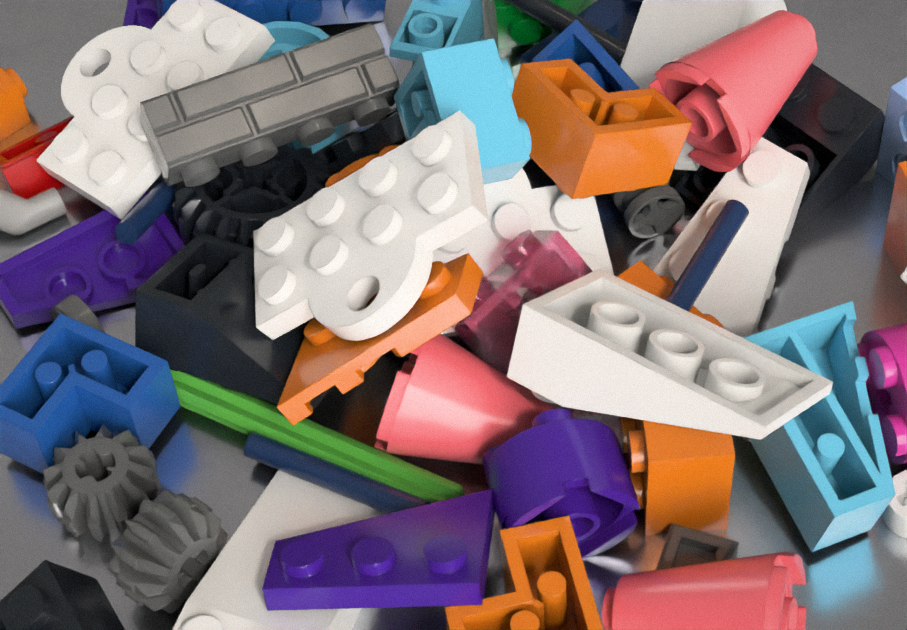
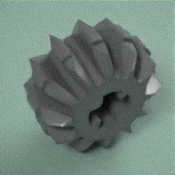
M104 424L94 438L87 439L76 431L75 446L73 448L54 447L53 461L55 465L43 470V483L48 496L46 502L52 516L57 517L58 522L63 521L67 531L71 532L75 538L90 530L92 537L96 538L100 543H102L109 529L118 528L120 532L124 533L126 529L125 520H131L139 513L140 505L145 499L150 501L156 499L161 486L158 475L155 472L157 465L154 456L147 449V446H139L137 438L132 435L129 429L113 437L112 432Z
M166 489L157 496L154 502L145 499L140 505L139 513L132 520H125L126 529L123 535L115 539L111 545L116 554L111 559L108 570L116 577V584L125 590L124 594L141 607L146 605L154 612L162 609L171 614L180 608L183 601L188 600L220 554L222 547L226 544L228 534L221 528V518L213 514V509L196 497L191 499L184 493L177 495Z

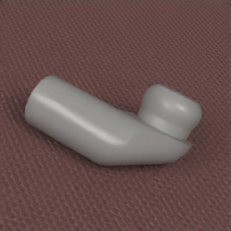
M54 187L29 199L0 189V231L8 234L22 235L67 213L65 205Z

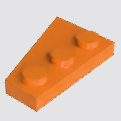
M469 253L444 264L441 261L432 262L426 286L409 312L391 328L369 339L360 341L342 339L314 317L304 329L305 337L278 402V410L293 426L313 414V407L310 405L313 398L334 385L342 394L348 392L364 381V372L371 368L380 356L389 350L395 356L403 357L472 313L483 271ZM378 293L368 301L365 308L374 301Z

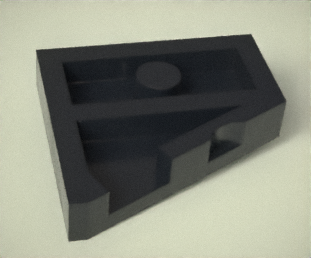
M397 107L391 108V112L383 119L369 125L359 126L314 152V159L326 160L327 170L329 173H332L370 154H379L387 146L402 145L407 142Z

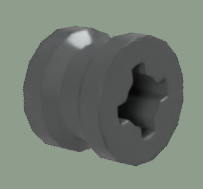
M670 179L667 185L610 193L617 208L624 211V221L632 235L639 238L658 236L671 229L681 219L685 210V203L677 190L669 187Z

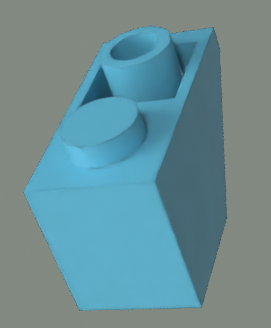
M412 0L389 48L390 57L416 61L423 51L479 41L484 31L482 0Z

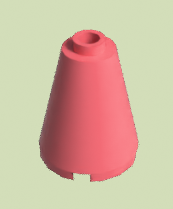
M777 10L664 64L654 74L657 78L649 84V88L655 87L692 121L686 141L695 149L687 156L696 163L716 172H731L739 164L746 161L817 56L818 46L815 30L805 17L789 11Z
M440 333L411 351L409 361H405L401 371L397 372L376 435L378 440L374 445V449L388 454L483 465L482 457L487 450L503 444L522 431L532 428L533 419L540 413L559 408L536 398L529 389L507 378V375Z
M777 552L624 574L620 577L616 588H608L605 593L602 606L603 627L605 630H806V607L798 606L796 598L792 596V584L806 585L802 558L797 553Z

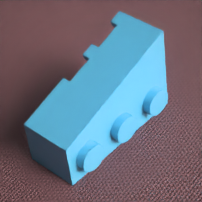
M853 301L744 337V339L833 381L829 395L763 439L749 438L811 552L871 530L896 495L878 414H872L865 382L869 377L866 358L859 356L853 325L857 320Z

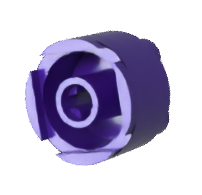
M551 409L537 415L532 421V428L520 432L501 445L490 448L482 457L487 484L493 493L494 509L500 530L569 515L581 557L584 559L600 554L617 545L634 530L637 524L634 511L635 509L640 510L628 467L616 433L604 423L589 419H573L572 413L567 409Z

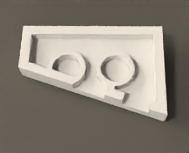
M761 137L746 161L725 174L653 271L658 276H666L676 283L726 202L732 199L742 202L748 208L749 215L693 306L703 314L712 315L722 324L724 329L742 338L759 333L757 326L765 301L770 299L776 280V267L784 243L789 240L810 176L808 163Z

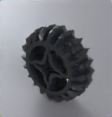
M291 142L277 147V154L261 164L244 166L242 160L220 167L219 175L205 184L187 187L183 181L176 183L173 189V217L183 237L184 245L186 246L200 232L254 249L253 231L262 227L270 219L279 217L305 202L318 191L325 188L327 180L332 176L327 170L326 160L314 159L311 148L304 147L295 150Z

